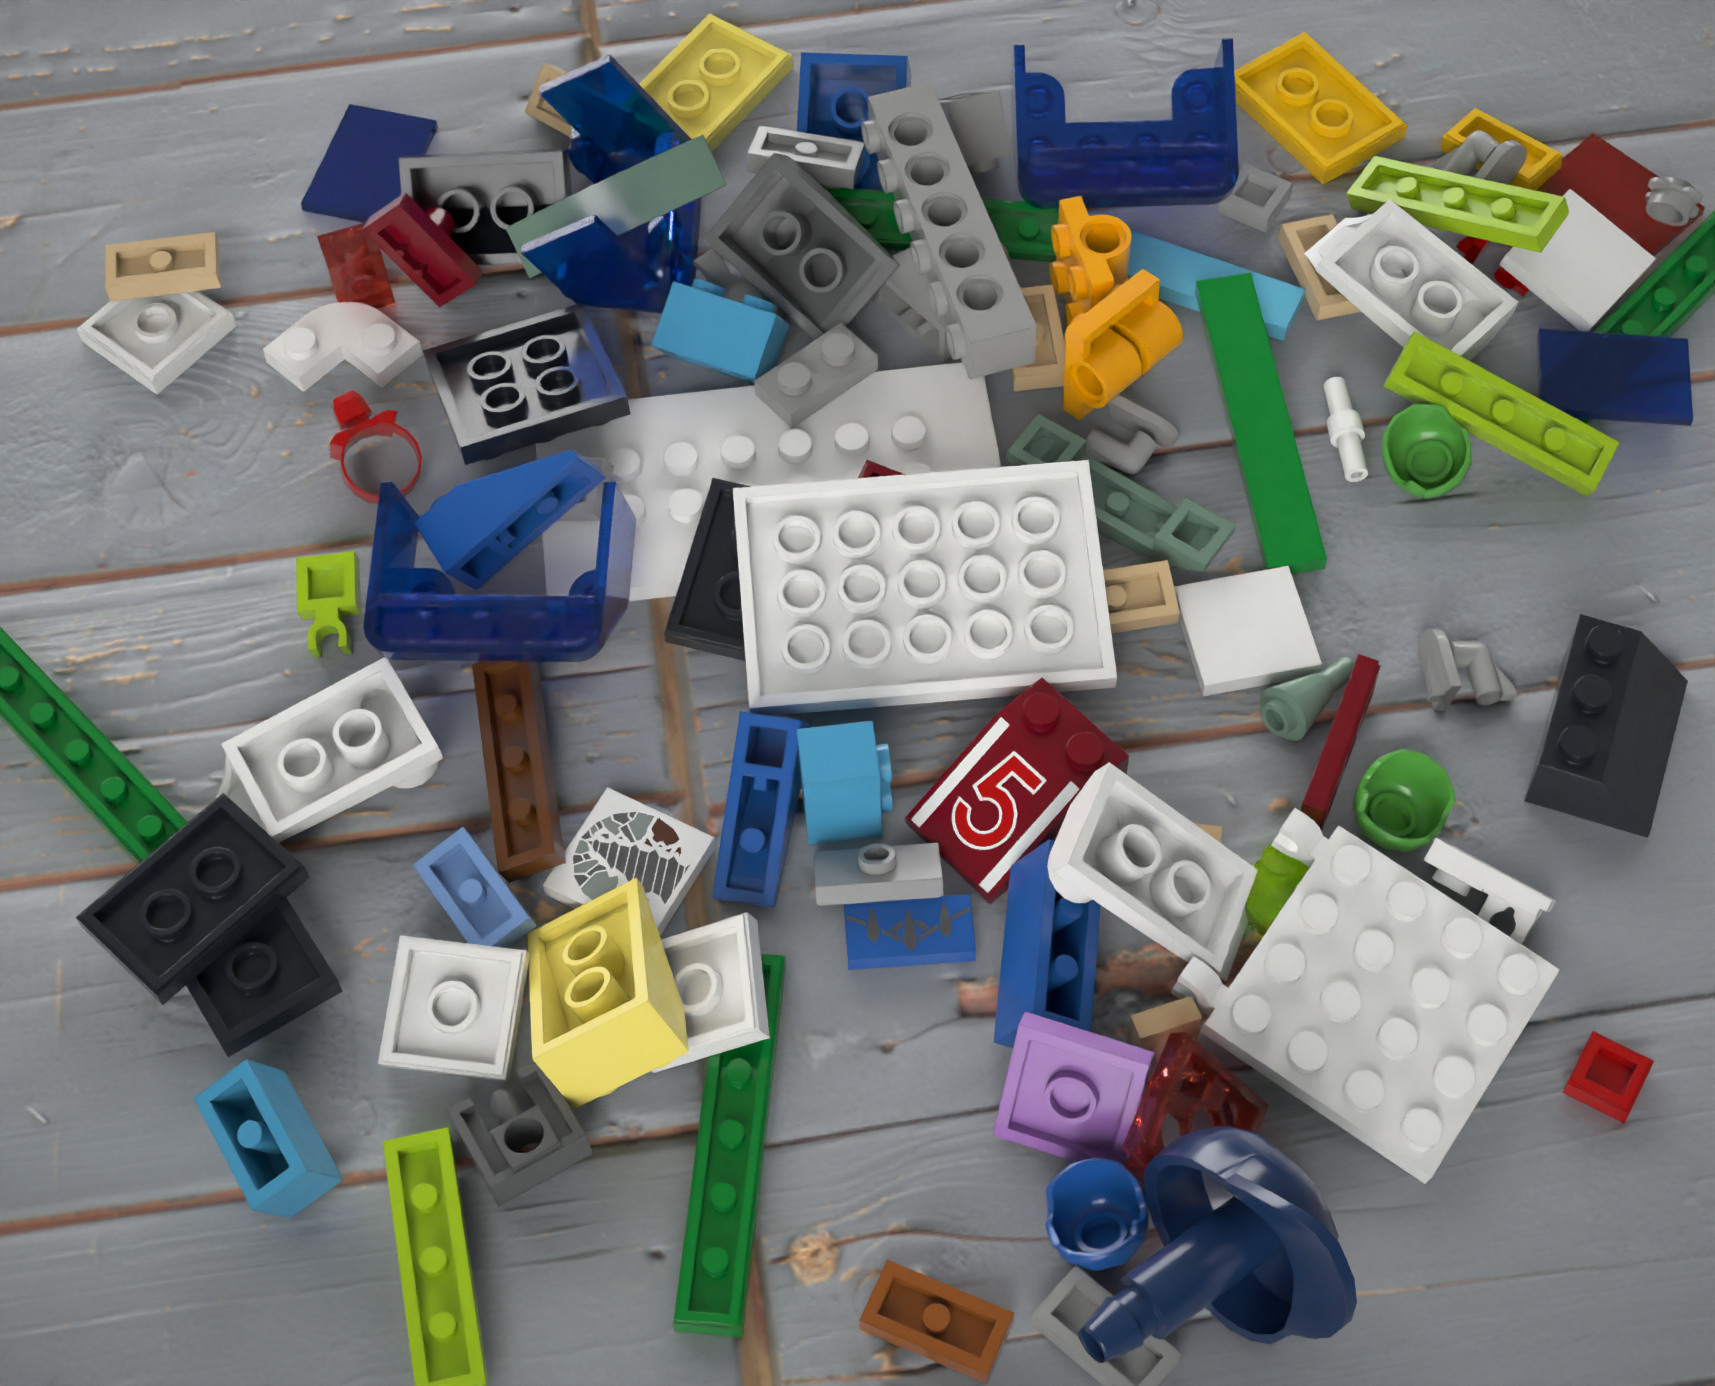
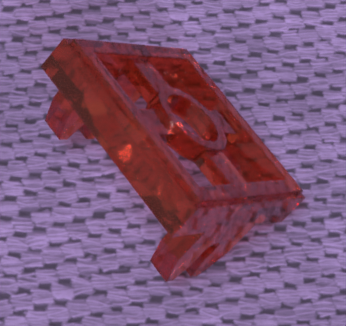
M1188 1032L1170 1033L1121 1149L1130 1156L1124 1161L1123 1165L1141 1181L1140 1185L1144 1192L1145 1168L1154 1156L1165 1148L1162 1140V1124L1167 1112L1179 1122L1180 1137L1193 1131L1194 1117L1200 1108L1205 1109L1209 1114L1212 1127L1231 1126L1258 1134L1269 1105ZM1180 1081H1183L1178 1091L1177 1088L1179 1086ZM1181 1093H1183V1094L1186 1095V1096L1198 1098V1099H1200V1100H1192V1101H1189V1100H1188L1185 1096H1183Z

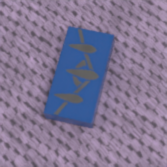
M970 894L844 904L848 970L976 961Z

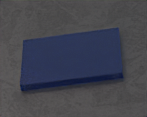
M349 104L310 186L302 198V210L366 223L370 216L401 196L398 158L408 155H426L432 139L437 133V121Z
M1539 328L1537 333L1539 399L1574 418L1691 426L1693 407L1688 339Z

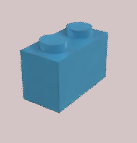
M694 279L692 287L673 281L651 346L667 356L755 384L754 381L777 365L790 325L775 314L777 309L775 304L750 295H745L743 303L724 298L726 289L700 279Z
M873 721L797 729L801 788L808 845L882 837V813L893 812L890 787L892 772L888 744L876 745Z
M246 1059L193 1098L253 1211L292 1218L344 1180L285 1071Z

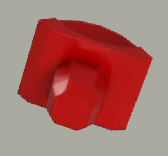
M352 390L333 400V414L340 430L343 431L336 433L330 442V458L340 460V469L344 483L355 496L368 503L383 505L400 501L412 492L420 477L422 455L418 442L407 429L396 424L397 411L385 410L369 419L372 413L364 398ZM393 433L403 437L414 449L418 461V470L412 482L400 492L386 496L369 494L358 488L348 477L344 465V457L349 448L361 439L376 435L392 437Z

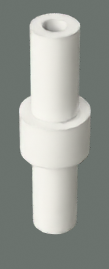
M1333 377L1325 381L1323 385L1330 412L1326 425L1331 444L1339 450L1345 479L1349 482H1358L1368 476L1361 445L1365 433L1360 414L1352 408L1346 380L1342 377Z

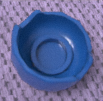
M1092 1157L1070 1163L1050 1181L1046 1188L1048 1205L1046 1230L1053 1248L1057 1249L1060 1257L1071 1266L1077 1265L1079 1268L1100 1271L1125 1264L1145 1241L1149 1227V1211L1145 1195L1139 1180L1121 1162L1101 1157Z

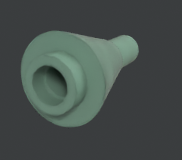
M1341 657L1320 673H1313L1263 690L1260 695L1261 718L1265 726L1273 734L1290 741L1301 740L1331 700L1334 692L1348 683L1354 662L1347 657Z

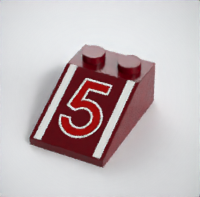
M1041 677L996 713L905 817V823L926 843H938L940 857L989 904H992L1009 889L1011 865L1047 840H1056L1070 804L1093 773L1110 762L1127 775L1129 755Z

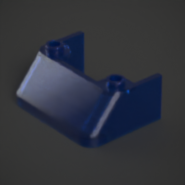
M611 54L540 86L539 94L572 126L569 157L574 168L579 173L584 174L594 184L691 140L685 131ZM701 198L619 236L594 214L523 244L521 254L552 281L565 297L578 305L662 314L673 281L692 287L693 281L696 279L697 268L694 266V260L697 259Z
M381 481L363 629L367 641L383 657L391 660L582 662L600 652L624 616L629 604L636 517L616 482H604L596 569L580 575L572 584L568 596L456 595L454 585L441 571L433 568H414L418 540V529L414 522L420 517L392 481Z

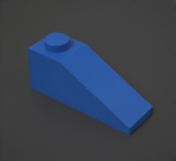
M571 449L458 484L447 494L436 499L430 509L418 518L414 524L443 571L477 590L599 485L606 476L600 468Z
M740 711L712 898L773 908L776 906L801 790L797 729L810 728L811 723L803 720Z

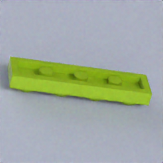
M1374 156L1346 193L1351 209L1373 214L1388 200H1391L1423 226L1542 253L1569 214L1566 198L1563 196Z
M1415 331L1409 337L1383 385L1385 388L1415 404H1438L1447 408L1449 414L1462 427L1467 429L1468 433L1586 497L1596 490L1620 443Z
M449 1127L384 1140L382 1142L415 1386H489L453 1137Z

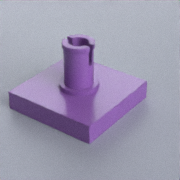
M1025 1012L1018 1025L993 1135L1074 1162L1092 1157H1101L1119 1161L1125 1165L1155 1052Z

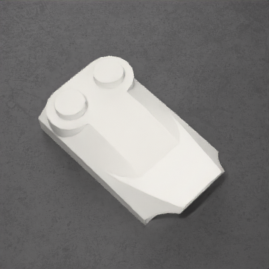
M1388 200L1371 215L1343 219L1304 254L1323 278L1403 348L1415 331L1470 361L1490 343L1513 315L1519 303L1391 200Z
M384 657L222 743L221 745L226 752L225 772L216 798L224 793L279 843L391 786L413 788L422 785L433 776L438 767V761L444 759L389 660L387 657Z
M1109 762L1093 773L1067 811L1049 854L1047 864L1049 878L1055 890L1073 903L1096 901L1189 963L1191 958L1195 956L1213 969L1221 979L1227 981L1248 923L1245 904L1258 870Z

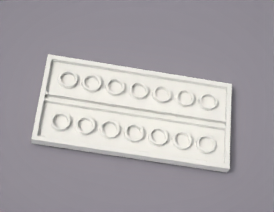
M963 362L874 372L793 428L788 426L756 396L755 385L628 399L630 415L611 420L601 426H591L556 437L549 442L536 443L537 460L572 449L584 458H604L614 465L605 521H556L542 533L549 609L558 610L676 596L712 478L752 487L858 478L866 460L903 474L1001 467L985 376L969 379Z

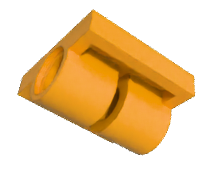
M1081 196L1059 200L1058 224L1051 226V239L1056 261L1049 263V275L1055 294H1063L1066 300L1065 318L1067 327L1077 315L1085 314L1106 298L1114 286L1124 284L1128 280L1132 237L1129 227L1121 219L1111 215L1089 216Z
M1141 269L1124 284L1114 286L1106 298L1088 312L1077 315L1066 328L1064 335L1063 410L1080 421L1095 408L1104 407L1182 343L1183 330L1178 318L1168 306L1159 301V278Z

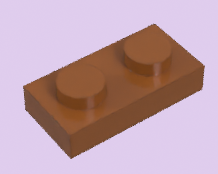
M887 1259L859 1320L860 1330L987 1384L1014 1323V1313Z

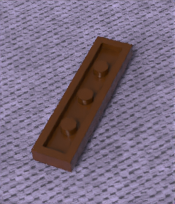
M527 645L472 664L498 873L509 883L566 863L537 656Z

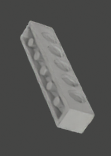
M931 82L868 97L869 120L861 123L863 141L869 154L877 153L879 158L877 162L878 175L884 193L893 192L896 199L894 201V213L900 232L902 234L910 233L912 238L910 248L914 267L919 275L926 273L930 283H928L927 289L932 311L936 317L943 315L947 323V326H945V337L951 357L954 360L962 359L969 379L1035 363L1037 325Z

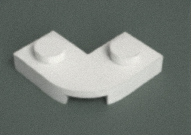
M337 302L319 307L305 315L262 349L266 362L303 392L344 359L383 388L423 355L419 340L381 311L372 306L357 302Z

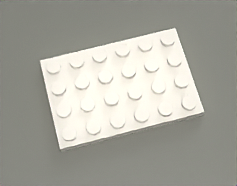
M1089 460L733 488L750 713L773 716L1018 696L1041 677L1058 692L1116 687L1117 672Z

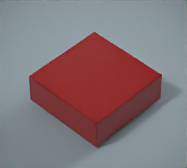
M1592 1031L1562 1093L1625 1123L1654 1060Z

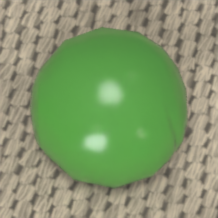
M1413 404L1394 415L1384 431L1382 459L1390 479L1404 492L1416 498L1420 496L1425 499L1442 497L1461 485L1472 465L1471 442L1469 441L1467 429L1462 427L1449 414L1447 408L1438 404Z
M1401 749L1382 755L1371 764L1358 783L1353 799V811L1356 813L1355 821L1365 836L1382 848L1408 853L1429 845L1432 839L1443 830L1448 815L1455 804L1456 797L1447 771L1427 754Z

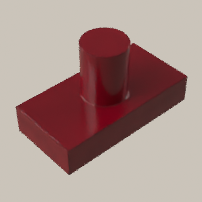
M406 192L370 216L362 229L439 308L476 285L483 272L450 238L455 227L452 215L439 207H432L424 212Z

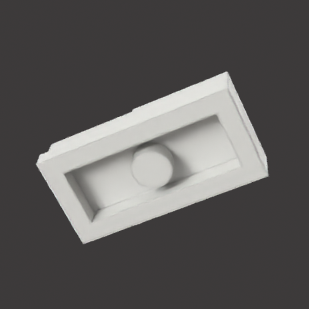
M1435 838L1424 858V861L1437 867L1432 879L1466 897L1471 887L1488 894L1478 916L1489 924L1492 923V919L1497 913L1512 907L1515 911L1513 917L1516 927L1510 937L1520 944L1524 943L1543 910L1550 912L1556 900L1442 839Z

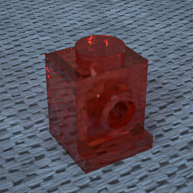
M366 222L317 236L337 302H357L376 309L396 304L381 249L362 231Z

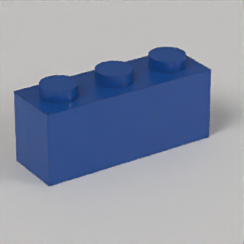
M1047 840L1011 865L993 1041V1043L1010 1048L1014 1047L1018 1025L1025 1012L1091 1032L1101 905L1094 900L1087 903H1073L1055 890L1049 878L1047 867L1049 854L1055 842L1052 840Z

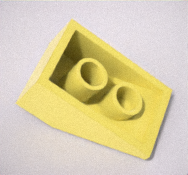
M637 878L527 933L528 953H530L529 988L532 1059L574 1109L598 1097L606 1096L614 1092L618 1087L656 1068L665 1067L676 1058L689 1052L684 1007L644 887Z

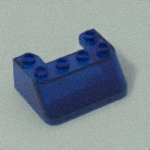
M1233 38L1222 39L1213 68H1193L1186 70L1177 77L1171 91L1172 120L1066 123L1063 87L1057 79L1049 74L1041 72L1026 73L1025 44L1014 45L1010 75L1013 159L1018 191L1029 205L1039 209H1059V200L1077 196L1082 197L1086 208L1211 205L1220 203L1231 195L1239 176Z

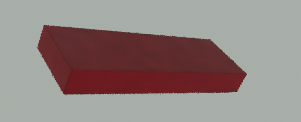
M1360 654L1357 656L1300 810L1320 827L1321 832L1324 829L1368 710L1381 667L1378 665L1379 660Z

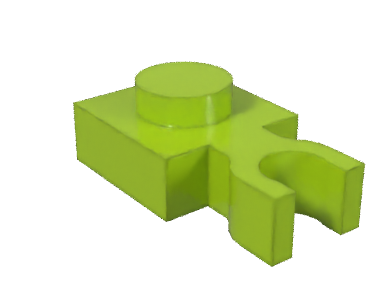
M354 551L296 557L297 613L302 620L315 619L308 630L309 652L314 658L322 657L321 644L323 639L330 634H338V647L344 655L352 654V638L344 625V616L361 614L359 558Z

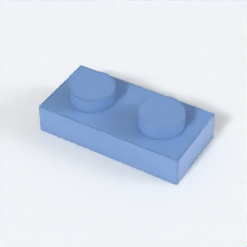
M464 827L460 828L413 864L468 944L509 948L537 926L472 835Z

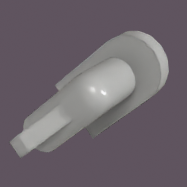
M1474 131L1460 147L1438 159L1432 167L1469 176L1479 161H1481L1484 165L1475 175V178L1509 185L1525 163L1527 152L1515 140L1505 141L1500 144L1486 132Z
M1122 391L1109 402L1111 420L1135 432L1134 436L1127 445L1098 429H1094L1086 439L1085 454L1107 467H1115L1124 473L1132 475L1143 469L1157 448L1156 444L1167 448L1172 447L1178 439L1179 433L1169 421L1140 406L1125 391Z
M1426 629L1422 632L1419 640L1418 656L1427 686V702L1432 703L1434 711L1446 710L1462 687L1457 668L1467 669L1478 704L1489 705L1497 701H1512L1517 695L1515 686L1493 663L1490 651L1484 643L1479 641H1448L1442 629Z

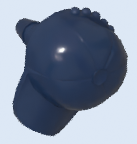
M1231 1126L1199 1129L1174 1140L1154 1156L1145 1168L1143 1182L1145 1200L1152 1222L1164 1247L1119 1280V1293L1114 1297H1107L1079 1330L1078 1335L1087 1353L1095 1361L1104 1363L1141 1347L1143 1341L1149 1336L1164 1339L1206 1308L1229 1330L1250 1341L1273 1344L1290 1335L1312 1339L1330 1338L1352 1321L1357 1304L1355 1279L1338 1242L1339 1235L1318 1186L1285 1153H1282L1267 1138L1255 1132Z

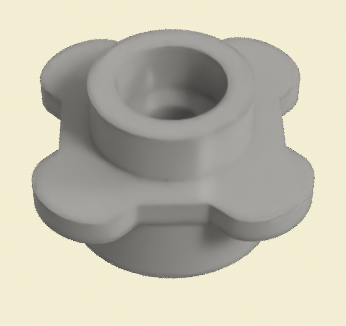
M1654 177L1649 180L1648 187L1651 189V192H1648L1645 196V202L1647 203L1645 210L1651 218L1666 225L1682 226L1688 222L1689 218L1697 216L1699 208L1696 204L1701 202L1703 195L1689 182L1677 177Z

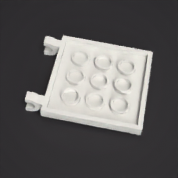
M1294 808L1271 846L1309 867L1301 882L1229 988L1222 984L1220 977L1213 969L1193 956L1170 993L1179 999L1193 996L1197 1008L1209 1016L1200 1030L1203 1035L1426 1184L1436 1172L1560 969L1338 825L1330 839H1327L1322 835L1320 827L1310 817Z

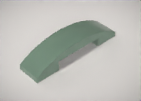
M701 135L550 205L507 227L506 230L529 278H532L655 218L725 187L727 184L704 135Z
M1039 413L1006 451V459L1012 466L1089 460L1098 533L1157 561L1168 560L1169 565L1204 572L1235 531V524L1191 499L1185 497L1177 507L1085 454L1087 440Z

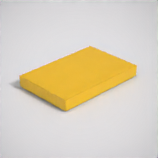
M1306 32L1299 34L1223 78L1222 90L1322 185L1404 139L1406 135L1407 124Z

